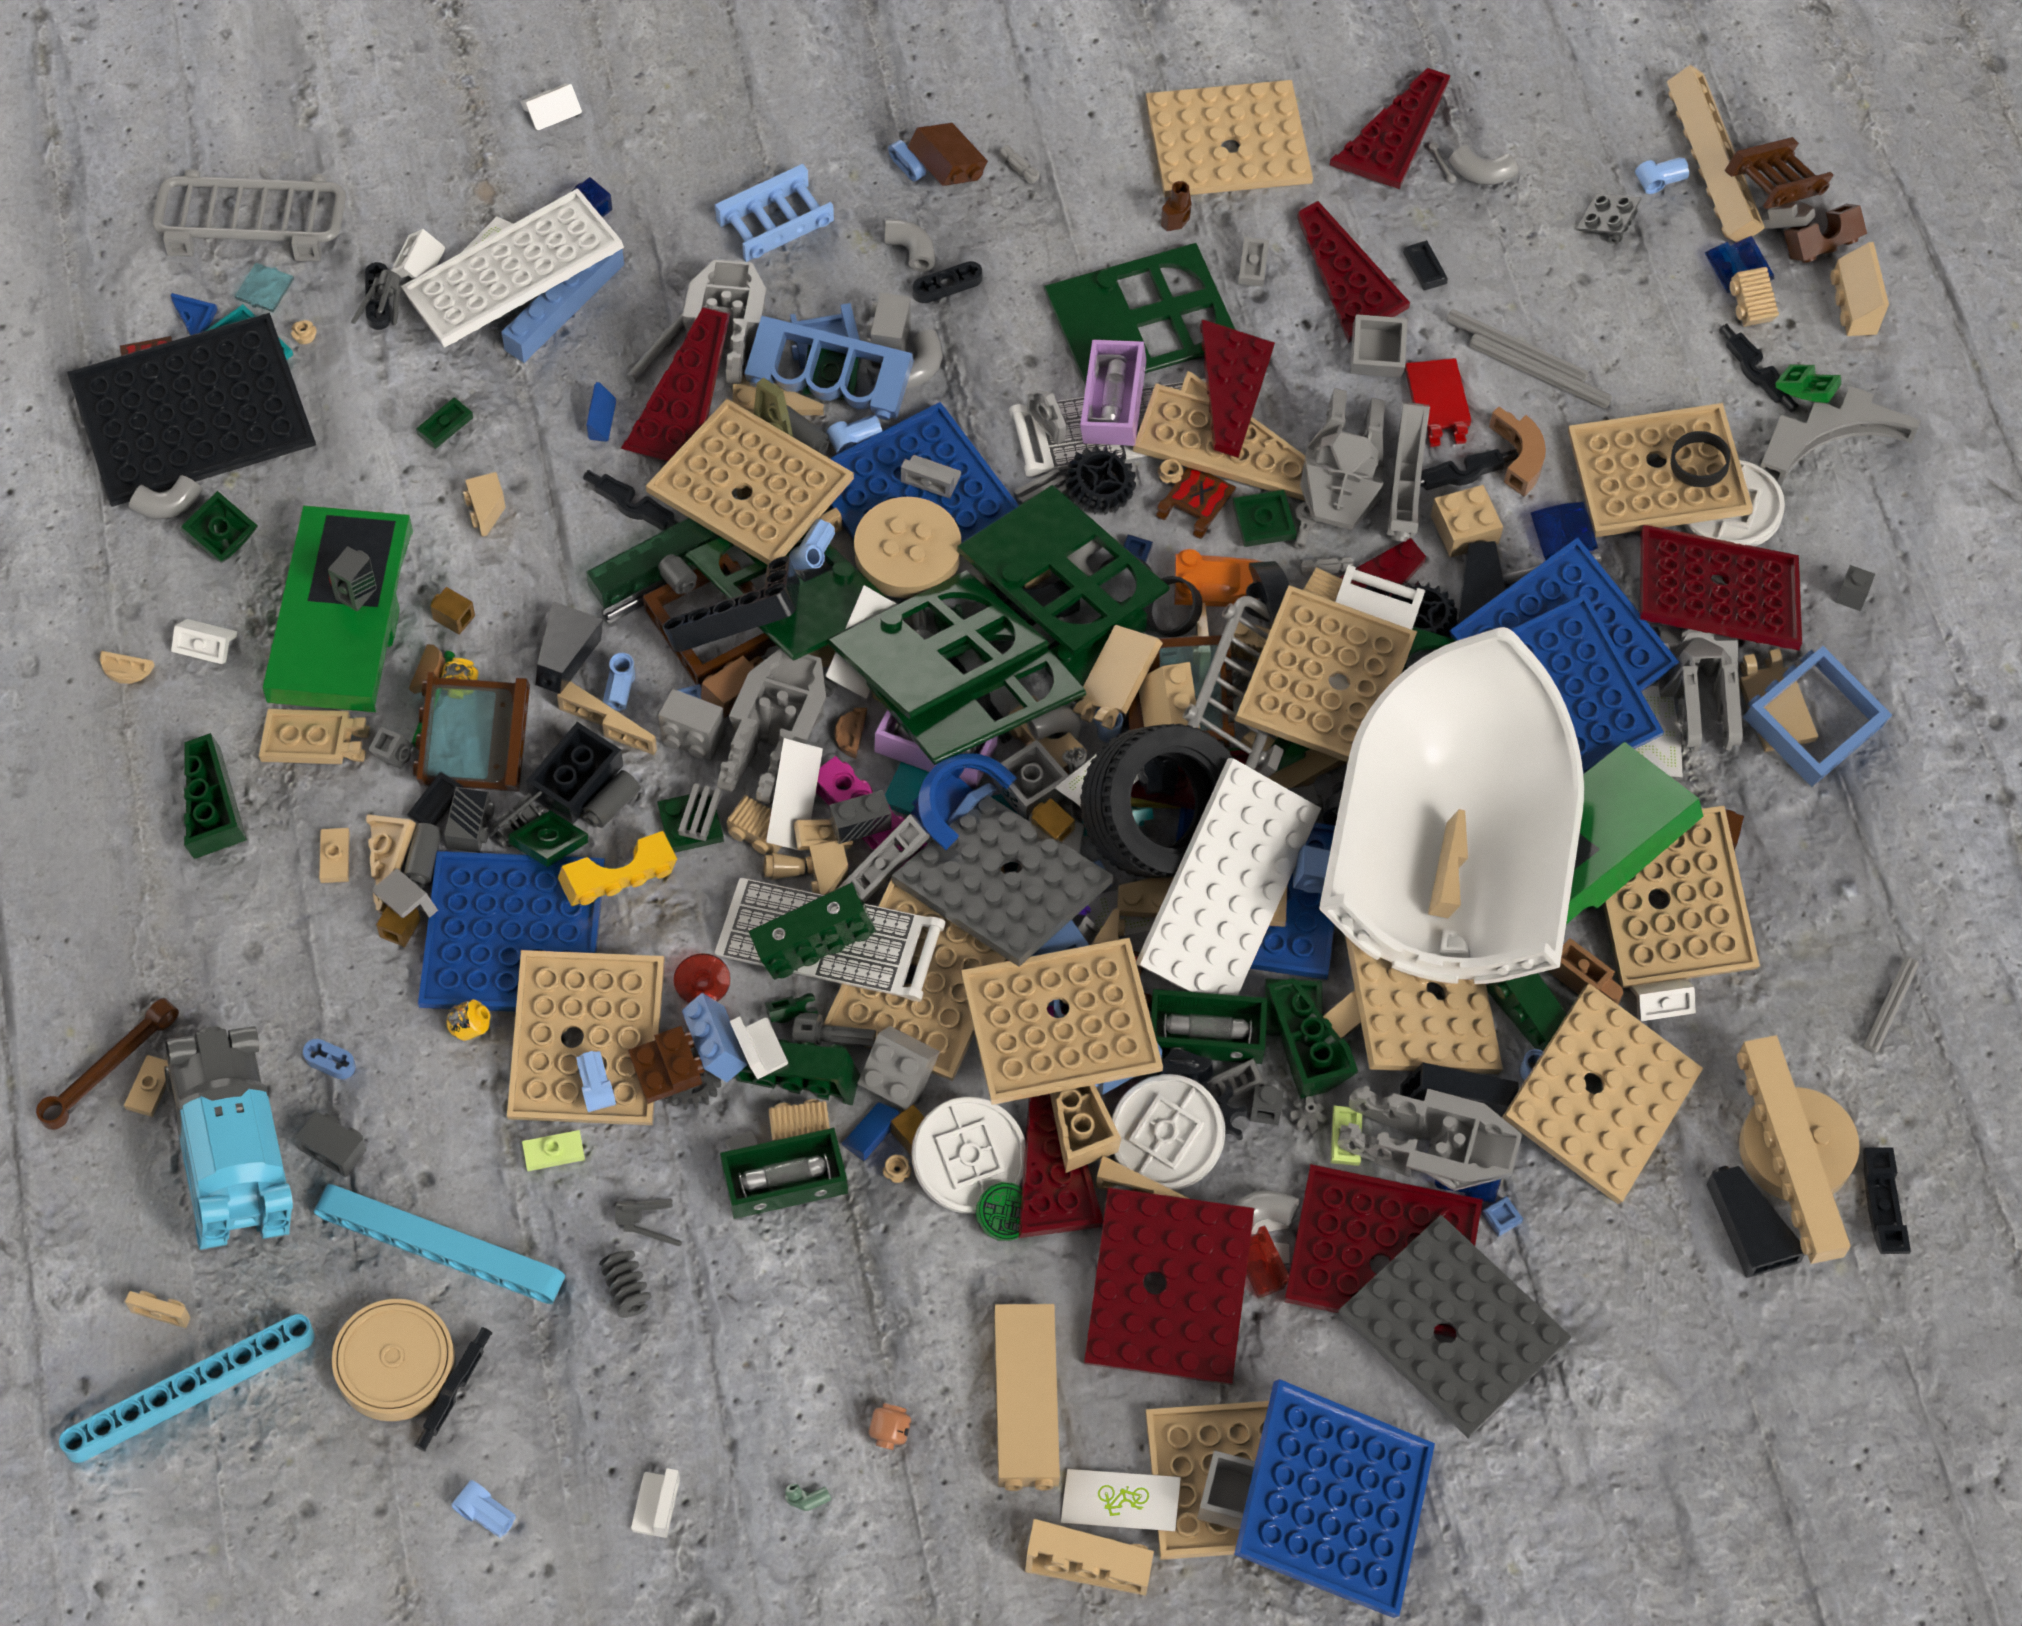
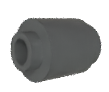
M671 554L659 563L658 569L660 570L661 577L677 594L688 593L693 590L696 585L697 575L681 557Z

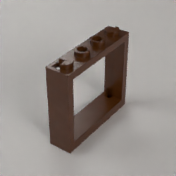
M727 553L722 555L719 566L723 574L729 576L741 570L736 560L732 561ZM698 569L693 570L697 575L696 585L693 590L711 582ZM751 581L737 586L743 594L756 590ZM666 584L643 596L645 612L696 685L700 684L701 688L706 677L721 671L728 662L736 661L742 656L751 661L757 656L765 655L768 648L776 646L765 633H762L702 664L692 649L675 652L662 627L667 620L671 619L663 606L687 593L677 594L669 584Z

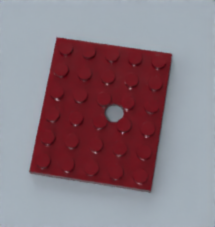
M1643 525L1640 540V619L1799 651L1802 645L1799 555ZM1712 575L1723 576L1722 580L1728 585L1714 583L1711 580Z
M1310 1164L1284 1302L1338 1313L1341 1307L1377 1275L1370 1267L1372 1259L1378 1255L1388 1257L1391 1262L1440 1215L1475 1246L1483 1199ZM1439 1324L1434 1328L1433 1334L1456 1338V1331L1449 1324Z
M1108 1187L1084 1364L1232 1385L1254 1208ZM1151 1272L1161 1273L1167 1281L1165 1290L1160 1294L1147 1292L1143 1285V1280L1147 1274Z

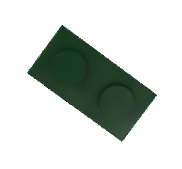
M454 397L416 428L417 435L434 449H437L473 419V412Z

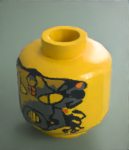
M453 658L452 661L445 663L441 678L477 680L478 669L474 667V663L470 660ZM443 689L448 692V697L457 700H463L464 696L474 693V691Z
M475 999L467 1000L452 1007L447 1018L449 1032L462 1041L471 1040L483 1035L490 1025V1012L488 1008Z

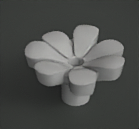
M1307 1096L1304 1103L1296 1100L1292 1104L1294 1111L1289 1113V1120L1292 1122L1298 1121L1295 1126L1297 1130L1303 1131L1307 1126L1308 1131L1314 1134L1318 1131V1124L1324 1125L1326 1123V1116L1322 1114L1325 1111L1324 1105L1321 1103L1315 1104L1313 1097Z

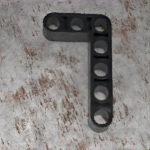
M787 556L778 557L767 566L764 588L675 616L663 624V630L675 652H682L784 619L792 615L797 609L800 580L790 558Z

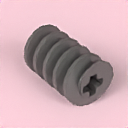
M632 1250L610 1254L599 1263L602 1266V1274L606 1276V1285L610 1287V1295L614 1297L613 1303L618 1308V1316L621 1318L641 1314L648 1308L645 1302L651 1298L650 1292H642L647 1288V1283L637 1282L642 1279L643 1273L641 1271L633 1272L639 1267L638 1261H630L635 1257V1252Z

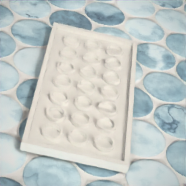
M577 188L401 287L404 295L445 348L604 258L613 255L624 248L617 234Z
M1228 758L1136 960V964L1187 992L1238 996L1294 871L1298 852L1306 844L1321 808L1241 762Z

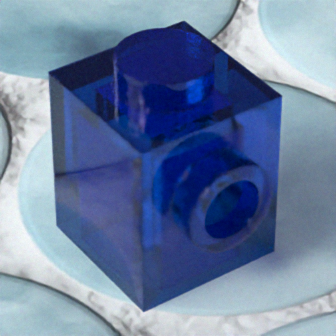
M591 177L583 183L577 184L572 190L574 191L578 188L601 217H604L613 210L611 194Z

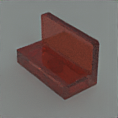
M1265 1225L1259 1227L1257 1234L1251 1237L1246 1272L1258 1299L1285 1289L1289 1279V1274Z

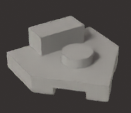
M1796 201L1780 207L1769 208L1761 219L1765 229L1807 226L1816 215L1814 207L1801 201Z
M1034 390L1029 393L1027 402L1028 412L1057 445L1065 441L1067 419L1062 415L1053 392Z

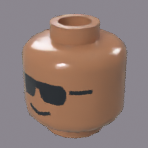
M883 1403L882 1408L879 1407L874 1410L868 1434L871 1438L877 1440L876 1446L893 1450L894 1445L906 1443L911 1425V1417L906 1414L907 1409Z

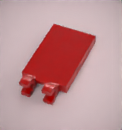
M1456 358L1406 363L1405 374L1412 403L1430 406L1427 424L1430 447L1440 446V437L1443 435L1442 429L1450 428L1453 429L1455 444H1465V434H1468L1471 416Z

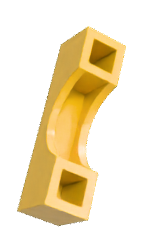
M661 831L638 839L633 850V861L624 867L617 869L604 868L586 857L563 865L558 875V880L571 906L578 904L584 906L594 902L603 895L613 896L623 888L629 886L633 888L639 887L648 879L654 877L661 879L672 873L677 857L664 832Z

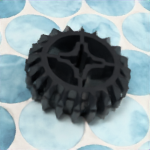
M1097 445L1093 447L1092 452L1086 447L1082 454L1077 453L1074 460L1069 462V469L1065 474L1067 479L1065 486L1070 489L1069 497H1076L1075 505L1083 503L1084 511L1089 507L1093 508L1094 515L1098 513V510H1102L1104 515L1108 514L1109 509L1115 513L1118 511L1119 506L1122 508L1126 506L1128 500L1132 498L1133 490L1136 487V482L1134 481L1136 472L1131 471L1132 463H1125L1126 455L1118 457L1117 449L1111 453L1108 452L1107 446L1103 448V451H1100ZM1105 475L1103 481H1100L1099 485L1097 486L1096 484L1098 482V479H1101L1102 476Z
M1417 581L1414 587L1407 583L1406 587L1415 590L1417 588L1425 590L1413 627L1441 636L1451 637L1449 632L1457 625L1458 611L1454 607V599H1448V591L1440 593V586L1431 588L1429 582L1425 586H1421L1419 581ZM1396 594L1391 596V598L1409 604L1413 603V600ZM1441 617L1442 621L1438 625L1433 626L1432 623L1436 621V618Z

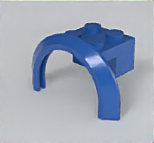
M973 753L955 755L937 764L924 779L918 797L912 802V805L915 807L910 814L920 821L928 834L945 850L959 837L946 822L966 795L973 791L959 778L965 768L977 769L987 773L1006 790L1017 779L1005 766L995 759Z

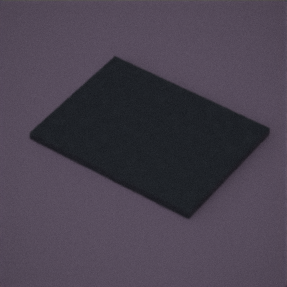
M270 312L67 372L111 507L130 502L134 492L141 484L152 491L160 493L170 490L180 475L196 482L316 446Z

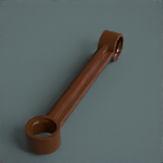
M161 998L154 1002L147 1010L145 1019L58 1097H46L38 1103L36 1115L42 1125L51 1130L63 1127L69 1119V1109L157 1030L163 1031L170 1027L177 1019L179 1010L166 998ZM54 1105L62 1107V1112L56 1119L45 1120L43 1118L44 1112L49 1107Z

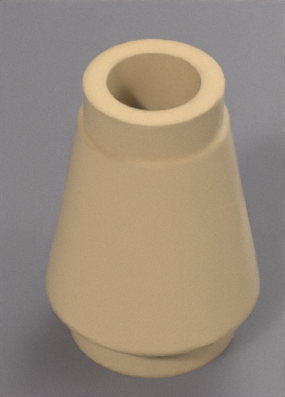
M774 852L771 855L764 856V877H771V880L804 875L805 873L804 858Z

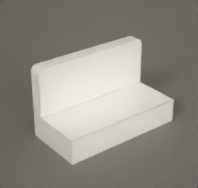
M566 83L520 101L523 110L529 112L536 130L543 129L581 113L571 84Z
M421 229L408 235L391 271L400 275L401 278L409 275L412 279H415L437 266L445 247L427 231Z
M186 619L174 627L171 652L224 664L227 660L229 641L237 637V631Z
M1686 978L1630 987V990L1637 999V1017L1640 1021L1696 1013L1695 989Z
M740 1016L730 1021L748 1064L757 1079L788 1064L768 1018H763L747 1027Z
M666 1468L665 1475L650 1472L643 1474L631 1526L633 1532L667 1538L680 1483L678 1470Z

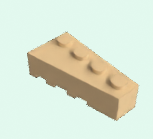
M1095 1085L1050 1093L1065 1173L1100 1160L1102 1156L1107 1157L1119 1151L1121 1137Z
M1034 1519L1027 1550L1025 1572L1146 1596L1154 1551L1148 1550V1547L1141 1544L1129 1545L1114 1539Z

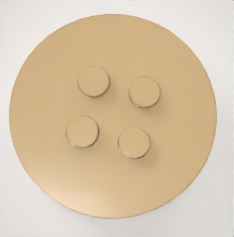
M917 497L889 499L870 509L857 526L854 536L856 566L858 571L883 594L896 598L910 599L954 577L961 560V555L957 552V546L961 544V534L954 518L944 508L934 502Z
M1795 1087L1832 1194H1834L1848 1180L1858 1160L1859 1137L1856 1127L1844 1108L1829 1096L1812 1089ZM1754 1105L1740 1132V1156L1746 1171L1762 1189L1777 1198L1785 1200L1782 1193L1783 1182L1780 1174H1776L1774 1170V1156L1771 1148H1768L1765 1144V1130L1762 1121L1759 1122L1756 1118Z
M406 1299L378 1301L356 1312L341 1328L332 1351L333 1374L345 1400L361 1414L380 1421L406 1420L429 1410L437 1402L440 1392L455 1369L456 1364L454 1345L442 1319L425 1305Z

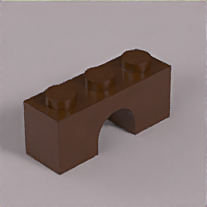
M1846 203L1826 212L1828 225L1823 234L1820 232L1818 223L1812 222L1807 226L1790 227L1783 230L1790 259L1808 263L1816 260V256L1819 254H1829L1837 251V247L1840 245L1858 242L1859 237L1867 234L1861 206Z

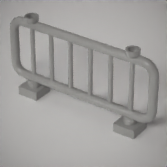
M188 169L185 171L184 176L170 177L160 185L153 216V227L157 233L164 236L163 240L168 256H193L195 248L192 238L292 241L291 245L296 261H321L320 243L333 240L339 235L341 230L346 193L342 186L337 183L326 182V178L321 174L312 175L310 181L200 177V173L197 170ZM177 186L187 187L180 227L165 226L163 219L170 189ZM193 187L213 188L205 228L185 227ZM218 188L238 189L231 229L210 228ZM243 189L263 190L256 230L236 229ZM268 190L288 191L281 231L261 230ZM294 191L314 192L307 232L287 231ZM319 192H331L336 195L331 227L326 232H312Z
M1243 596L1238 598L1234 605L1228 604L1222 613V617L1228 621L1195 706L1190 704L1187 707L1183 718L1189 721L1188 725L1193 726V728H1198L1200 723L1247 752L1249 756L1245 765L1268 778L1277 771L1284 751L1277 745L1272 746L1266 752L1262 751L1269 733L1243 724L1257 733L1252 748H1249L1203 718L1208 702L1230 717L1236 718V713L1210 697L1216 682L1242 699L1245 695L1218 677L1223 662L1248 678H1252L1253 674L1226 657L1231 642L1257 659L1260 658V653L1234 637L1238 623H1242L1266 640L1268 638L1267 633L1241 617L1244 607H1250L1270 620L1266 605L1254 597Z

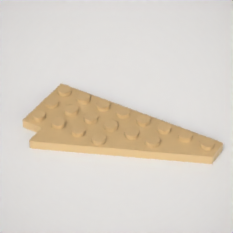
M1187 371L1181 390L1155 384L1136 437L1135 446H1133V452L1164 461L1174 459L1182 466L1268 491L1285 490L1286 496L1306 501L1300 488L1305 460L1304 454L1253 417H1251L1239 458L1213 450L1211 413H1209V394H1207L1206 383L1192 372Z

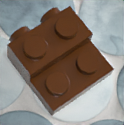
M682 1026L654 1035V1041L628 1050L647 1104L702 1084L700 1074L705 1071L699 1056L693 1057L690 1049L695 1048L690 1031L684 1033Z

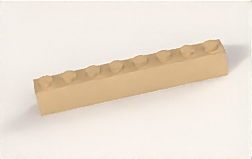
M1689 65L1666 81L1670 89L1668 94L1677 107V117L1684 125L1683 133L1692 145L1691 153L1699 163V174L1708 186L1706 192L1715 204L1714 212L1722 222V233L1728 240L1732 239L1741 245L1765 229L1745 176L1741 174L1731 177L1724 171L1735 155V151L1704 73Z
M1775 1035L1744 1041L1737 1054V1062L1739 1068L1744 1070L1747 1077V1092L1750 1096L1753 1095L1756 1104V1118L1759 1122L1762 1121L1765 1130V1144L1768 1148H1771L1774 1156V1170L1776 1174L1781 1176L1783 1197L1786 1201H1789L1792 1208L1791 1219L1794 1227L1799 1229L1802 1252L1804 1255H1808L1810 1264L1843 1258L1851 1245L1779 1039Z

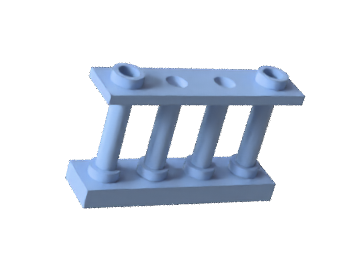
M804 164L715 204L716 221L722 227L732 223L745 241L742 243L743 259L745 262L759 258L779 246L815 229L825 227L834 221L833 204L829 202L820 207L807 189L809 186L808 170ZM795 192H798L811 210L799 217L784 198ZM776 203L789 222L776 227L763 207ZM754 213L767 232L754 238L741 218Z

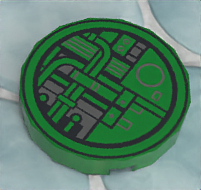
M1000 1182L990 1186L980 1196L976 1205V1218L984 1229L983 1231L989 1237L997 1241H1012L1019 1238L1022 1187L1014 1183Z

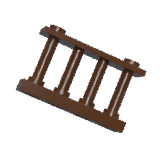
M1793 137L1739 150L1724 170L1731 177L1747 174L1770 195L1763 205L1765 209L1776 206L1780 207L1787 203L1822 195L1828 190L1829 182L1834 176L1831 172L1815 175L1795 156L1794 150L1799 142ZM1786 163H1788L1792 168H1794L1804 179H1802ZM1772 167H1775L1782 175H1784L1790 181V183ZM1759 170L1763 172L1777 186H1774L1767 178H1765L1759 172Z

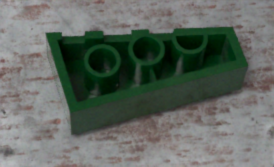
M1128 597L1119 604L1121 606L1125 605L1131 597ZM1142 609L1118 626L1144 634L1146 631L1147 614ZM1100 616L1099 618H1097V619L1094 620L1093 622L1102 620V619H1104V617H1103V616ZM1112 630L1074 656L1061 644L1050 651L1083 687ZM1045 667V670H1046V671L1051 675V677H1052V674H1051V672L1049 671V669H1048L1047 667ZM1079 698V699L1075 700L1074 702L1077 704V703H1078L1079 701H1081L1082 699Z
M211 733L184 742V775L186 776V788H184L186 836H184V846L191 856L196 859L244 842L247 838L221 747Z
M1535 973L1487 984L1486 987L1489 995L1535 1049L1544 1051L1567 1014L1541 976Z
M778 1039L788 1061L786 1066L757 1079L748 1064L735 1075L736 1080L739 1082L772 1089L776 1087V1084H779L783 1089L791 1093L800 1094L802 1090H807L817 1094V1098L828 1101L830 1096L843 1098V1104L852 1106L858 1087L857 1083L861 1076L847 1049L842 1046L830 1045L825 1047L811 1042L796 1044L783 1039Z

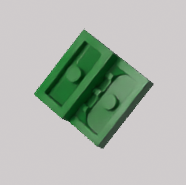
M1790 364L1776 382V388L1791 396L1819 403H1829L1842 385L1841 375L1816 374L1815 365Z

